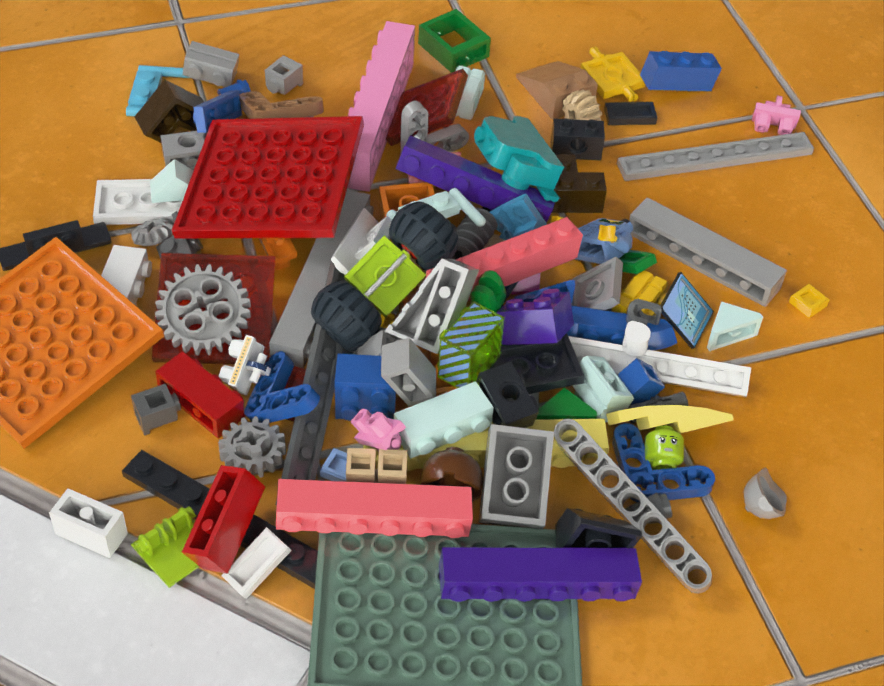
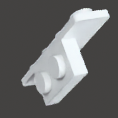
M363 208L358 213L331 258L337 270L346 275L384 235L390 239L389 228L392 220L386 216L378 222Z

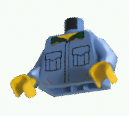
M552 215L550 223L563 219V217ZM600 218L578 228L583 237L577 260L602 264L614 257L619 259L632 248L633 238L630 233L633 231V225L628 219L617 221Z

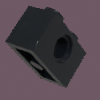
M553 118L550 143L554 154H575L576 159L601 161L605 141L604 121Z
M512 361L478 374L476 382L494 407L493 424L520 428L533 426L539 413L538 403L534 396L529 395L525 387L524 377L519 370L516 371ZM503 396H510L514 401L506 400Z

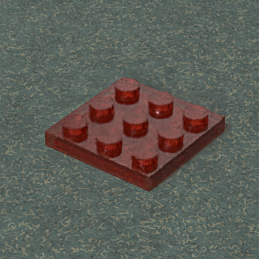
M463 68L402 92L386 136V141L390 146L401 143L402 111L412 101H419L428 111V134L439 128H447L454 123L468 78ZM417 130L416 132H414L411 136L414 137V136L418 133L419 130Z

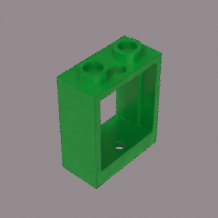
M457 9L419 24L418 44L451 73H454L458 66L468 67L489 57L491 37ZM456 31L466 41L451 47L441 36Z

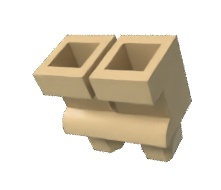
M347 448L346 482L406 484L407 450L379 449L378 469H375L376 449Z

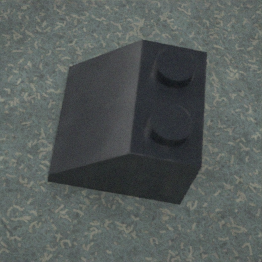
M567 508L555 524L556 548H633L642 538V531L628 521L616 519L609 515L585 512L581 509Z

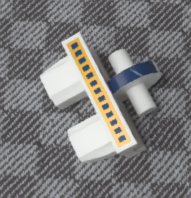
M248 335L245 336L244 340L233 339L231 341L229 355L237 358L234 367L224 365L218 376L222 382L243 395L248 394L252 383H258L260 375L269 376L271 368L264 365L267 355L263 354L265 347L256 342L254 337Z

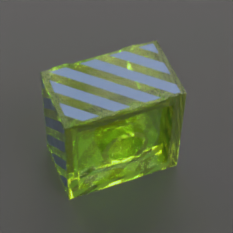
M473 302L469 307H464L457 321L448 330H443L439 335L438 378L456 388H460L475 382L480 372L490 369L500 357L505 317L476 302Z

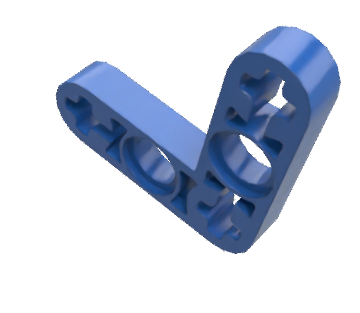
M280 351L273 354L265 363L266 366L271 368L270 375H260L258 383L255 385L245 407L244 414L251 422L254 416L258 417L259 423L266 419H269L271 423L293 418L314 410L320 401V396L309 384L284 389L293 370L294 362L285 352Z
M627 423L620 424L615 428L612 445L619 468L635 485L640 484L642 488L646 489L641 491L646 497L657 492L658 495L665 493L668 500L703 497L711 492L715 482V475L711 469L697 465L652 470L650 462L645 460V446L639 429ZM622 436H626L628 440H631L630 448H627V441ZM635 458L642 465L640 467H631L626 463V460ZM667 479L674 480L679 487L669 489L664 486L663 481ZM630 498V499H631L632 501H634V502H638V501H639V500H637V499H635V498Z

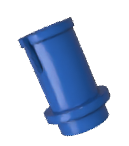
M239 79L233 85L218 89L217 93L220 95L228 91L239 90L240 95L245 92H251L246 80L241 81Z

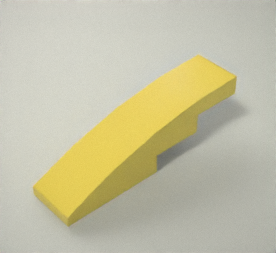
M682 405L643 406L606 414L609 425L636 419L639 431L666 425L671 426L674 431L679 433L734 420L733 415L729 413Z

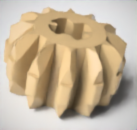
M589 90L574 91L563 100L564 107L562 110L565 112L564 118L601 121L600 116L602 112L599 110L600 104L597 103L596 96H592Z

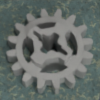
M254 416L252 422H247L245 418H241V425L238 426L232 422L230 424L231 431L223 430V439L219 440L218 443L220 460L225 461V466L246 468L251 474L257 472L261 478L264 477V470L267 469L272 473L275 471L274 463H283L282 455H286L284 433H279L278 425L270 427L269 419L259 423L256 416Z

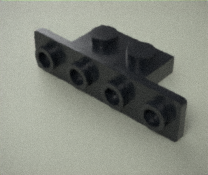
M78 220L23 233L24 242L0 248L1 267L3 271L15 268L55 237L74 253L111 244V237L104 222L80 227Z

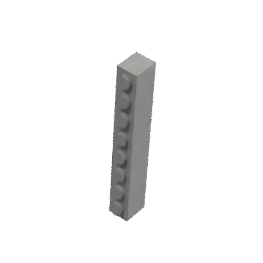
M347 190L335 237L316 239L269 342L270 357L277 352L283 351L294 362V367L304 369L310 355L317 324L311 315L313 300L318 292L325 287L331 258L358 213L365 208L373 216L374 207L370 206V194Z

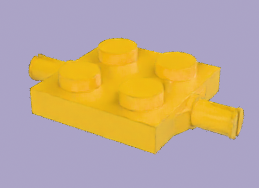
M598 47L590 48L589 54L594 59L581 63L580 68L586 70L598 84L597 92L599 95L606 99L622 94L625 95L629 102L637 101L638 95L634 90L644 88L645 83L638 69L623 52L604 55Z

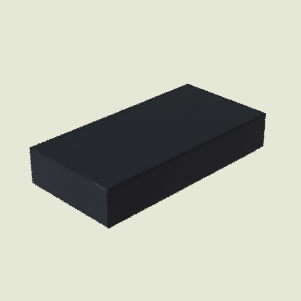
M653 102L605 103L604 111L608 125H655L657 122V114Z

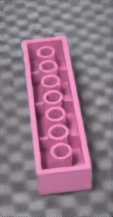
M386 21L384 29L379 30L378 45L373 46L372 60L367 62L366 76L363 75L361 78L360 91L355 93L354 108L350 107L348 116H363L364 128L348 184L350 189L370 192L414 65V25Z

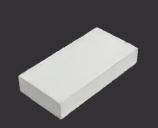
M266 527L232 563L229 573H223L221 576L247 599L291 552V549Z

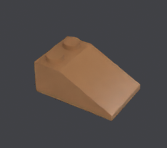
M559 61L516 74V78L552 120L553 118L558 119L565 116V112L562 110L564 107L563 100L572 92L583 89L585 91L589 90L592 96H596L598 84L586 70Z

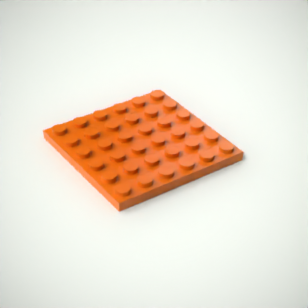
M57 237L0 278V426L23 449L28 447L164 337L161 327Z

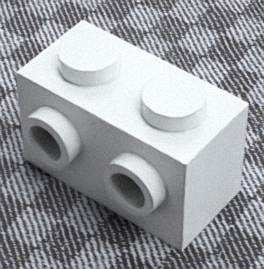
M71 489L65 491L49 512L55 534L111 558L128 534L122 511Z

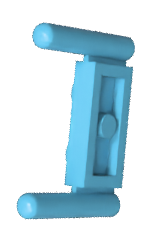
M139 65L128 100V106L126 107V116L134 117L161 85L162 76L190 77L183 75V68Z

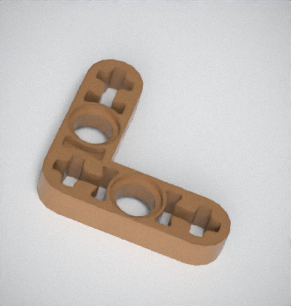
M251 91L240 94L241 109L249 119L300 118L324 112L323 99L317 96L270 103L260 92Z

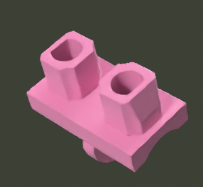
M777 95L775 102L756 103L751 121H754L755 131L768 132L770 125L779 126L777 134H791L793 129L796 128L801 110L790 109L791 105L782 104V96Z
M361 409L351 420L353 426L359 431L354 437L359 444L374 447L378 452L379 449H400L402 440L399 432L406 428L400 420L387 418L381 412L371 414L367 409Z

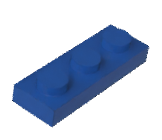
M239 90L228 91L193 107V120L197 127V133H207L212 120L235 119L242 115Z

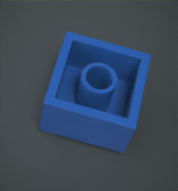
M338 353L335 373V419L351 421L361 409H367L371 414L381 412L387 418L394 419L397 393L381 377L382 356Z

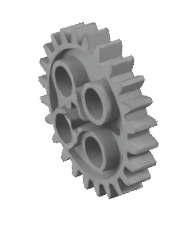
M197 264L193 273L185 267V276L181 277L179 274L174 273L176 282L165 281L168 291L159 290L162 300L155 301L156 307L159 309L155 312L157 320H160L158 326L163 329L166 340L172 339L173 347L176 348L182 344L184 353H187L191 347H194L196 355H199L201 348H205L207 354L211 355L212 347L215 346L220 352H223L222 343L226 342L230 345L232 336L242 337L239 328H248L245 319L251 318L250 310L247 309L251 307L250 299L246 298L248 297L247 289L242 288V281L240 279L233 281V272H229L224 276L223 267L221 266L216 272H212L211 264H208L205 271H201L199 264ZM210 289L218 290L214 295L205 294ZM182 300L191 301L188 305L185 306L178 305V303ZM220 313L229 314L227 318L222 320L216 318ZM193 324L202 325L198 330L188 329Z

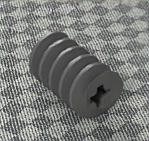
M476 208L486 219V223L482 227H478L465 215L455 230L459 242L452 259L456 260L484 249V246L487 245L489 239L494 235V230L498 227L495 217L490 212Z

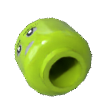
M657 426L654 431L649 432L645 436V460L650 462L653 470L676 468L684 461V438L679 432L674 431L671 426Z

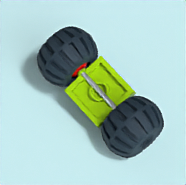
M414 202L401 208L395 214L390 224L389 236L392 242L384 235L344 276L347 282L337 281L321 289L313 300L311 315L314 321L322 326L326 333L344 349L356 351L370 337L377 334L382 323L380 313L386 318L426 277V274L410 260L411 258L417 259L416 263L423 270L427 271L435 268L442 258L452 259L456 253L459 238L454 227L440 212L429 204Z

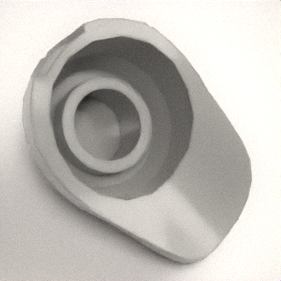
M763 468L754 475L744 488V501L747 512H751L755 516L764 519L784 516L787 501L786 494L772 480L767 468Z

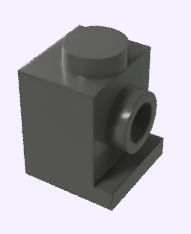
M166 384L131 395L134 414L144 436L150 434L149 430L178 420L177 411L181 410L177 395L175 393L170 394Z

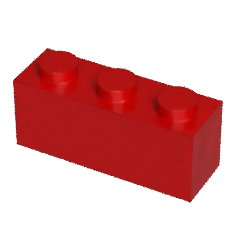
M183 351L155 371L158 386L166 384L170 394L175 393L177 395L181 409L218 439L222 436L223 430L229 431L231 429L230 424L232 422L238 424L241 418H245L244 399L236 390H230L216 374H210L196 358H190Z
M221 465L182 553L204 570L228 574L266 486L246 468Z

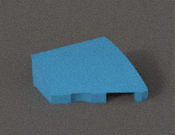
M527 194L516 197L490 211L497 221L498 227L496 230L501 233L499 237L503 240H508L547 225Z

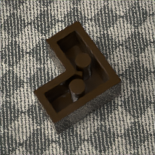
M164 80L134 117L145 136L161 143V135L172 134L178 126L189 131H197L193 120V107L204 103V100Z
M555 154L564 168L554 188V191L559 196V200L555 202L551 213H603L607 192L604 172H578L575 154Z

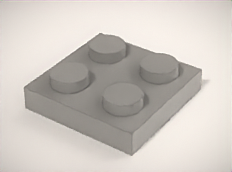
M614 257L573 278L575 280V290L571 306L607 310L620 304L623 262Z

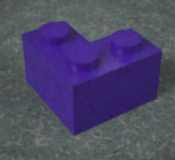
M559 289L545 290L533 302H523V299L508 300L497 311V315L502 318L501 321L503 322L502 327L499 324L502 345L558 343L574 325L570 292H560Z

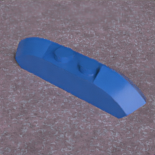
M572 306L574 325L567 332L568 336L618 345L623 344L627 327V314ZM660 319L658 325L647 324L651 332L647 350L664 349L678 343L673 326L665 319Z

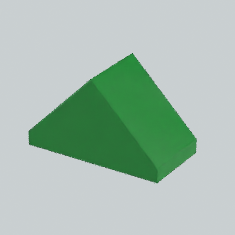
M564 387L539 408V413L536 417V420L597 419V411Z

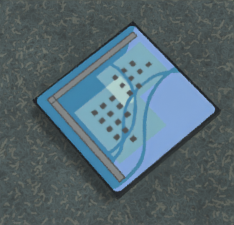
M679 272L660 306L662 315L688 346L694 349L714 311L683 273Z

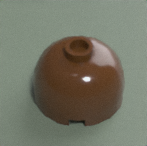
M448 447L446 450L435 453L425 462L420 477V485L471 487L473 502L481 496L483 475L477 460L468 453H465L461 448Z

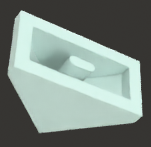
M175 159L171 161L150 181L152 203L183 200L194 170Z
M721 302L711 330L707 349L712 351L757 336L763 316L758 312Z

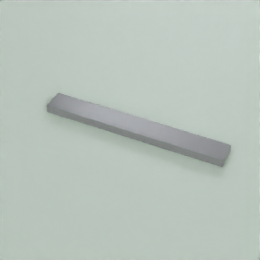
M805 132L620 157L617 160V166L624 181L812 155L814 147Z

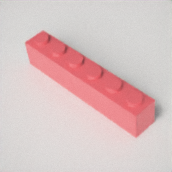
M565 217L456 260L479 269L472 290L475 286L479 285V280L484 272L489 270L495 271L502 279L504 286H508L576 259L583 234L568 217ZM434 268L426 271L425 279L428 277V275L432 272Z
M278 479L276 530L288 532L300 530L318 531L320 533L350 532L355 535L382 533L386 536L405 534L418 537L447 536L449 538L469 537L473 521L471 487Z

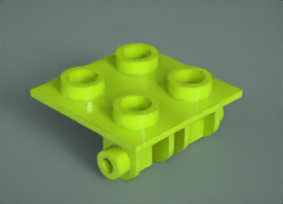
M189 506L185 509L183 507L179 508L178 513L169 519L164 518L162 520L163 523L155 524L154 529L145 535L140 534L138 539L131 543L133 549L168 588L200 567L182 553L195 523L193 518L196 517L194 511Z

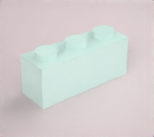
M475 381L394 413V419L400 420L406 426L399 434L402 440L401 445L404 450H407V454L411 459L418 455H426L445 444H453L475 432H483L492 424L494 407Z

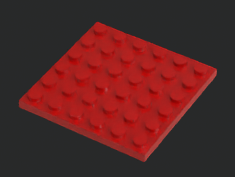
M363 116L212 120L172 228L174 238H334L364 128Z

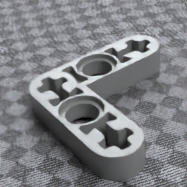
M419 101L408 103L402 111L400 154L410 135L417 130L419 131L414 136L415 138L432 145L439 141L436 147L448 152L462 148L469 140V133L460 124H454L428 134V111Z

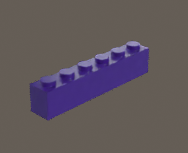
M411 135L403 148L395 168L448 192L453 188H457L467 200L491 210L516 197L527 194L546 223L555 204L551 200L546 201L539 190L529 186L526 190L511 187L502 180V174Z
M442 547L439 560L441 599H451L457 602L467 599H484L490 602L500 599H517L524 602L533 599H550L551 601H563L565 599H582L584 601L615 599L616 601H627L636 598L642 583L636 548Z

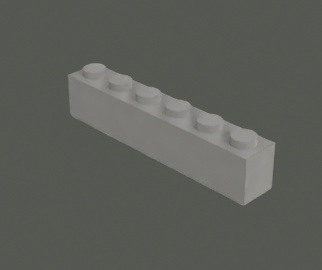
M648 197L630 214L629 221L633 225V231L630 234L633 237L764 307L769 304L782 287L787 272L786 269Z

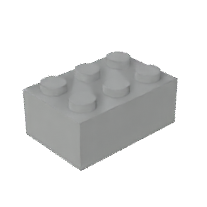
M491 424L487 438L479 523L538 529L545 527L554 438L553 431Z

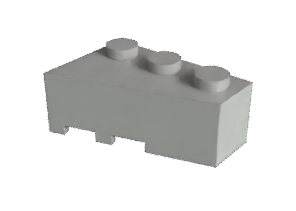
M442 258L420 285L418 292L410 302L405 304L401 309L402 312L386 328L385 332L401 339L410 338L415 345L436 354H441V350L450 348L452 342L449 339H453L454 335H445L448 331L457 330L458 326H453L461 320L479 269L454 259ZM441 341L445 342L447 345L441 346Z

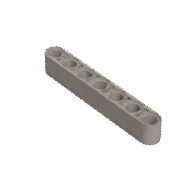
M563 419L558 422L554 429V437L563 453L625 521H628L642 531L641 539L686 589L696 594L708 590L712 582V572L703 558L578 422L572 419ZM568 430H573L577 433V437L571 442L561 440L563 433ZM592 452L598 455L597 461L592 465H586L581 462L582 457L587 453ZM608 475H614L619 478L618 484L613 488H607L602 485L603 479ZM629 498H635L641 504L636 511L630 512L623 508L624 502ZM655 521L661 524L662 530L657 535H648L644 528L647 523ZM672 545H678L683 548L684 555L680 559L673 560L667 557L666 550ZM700 569L705 572L707 578L701 584H693L688 579L690 571Z

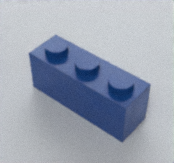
M650 51L640 76L648 90L712 91L722 68L715 56L708 52Z

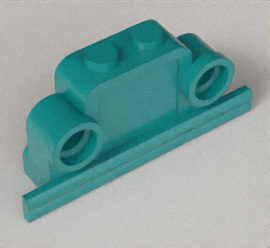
M494 116L485 117L481 127L478 126L475 130L474 140L488 163L497 169L504 170L501 177L502 180L509 186L520 190H526L529 188V185H534L546 201L557 202L559 196L554 191V188L564 166L531 121L520 116H514L512 121Z

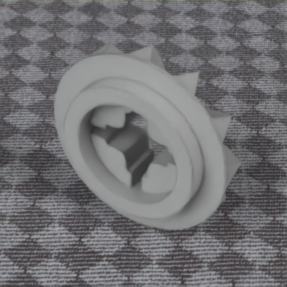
M165 218L153 219L149 222L145 221L143 225H138L131 232L133 243L142 246H153L162 243L173 234L172 228L174 225L172 220H166Z

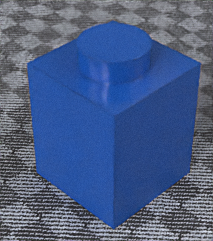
M638 358L617 374L634 397L631 404L650 400L651 397L657 395L665 388L654 368Z

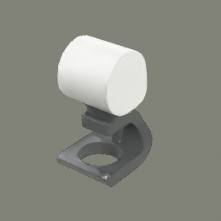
M636 299L629 304L626 315L627 327L622 344L626 354L634 357L645 354L651 334L647 324H659L662 313L660 305L642 299ZM641 309H650L656 315H646Z

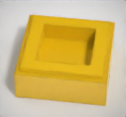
M808 284L791 295L789 303L808 318H811L827 307L830 299Z

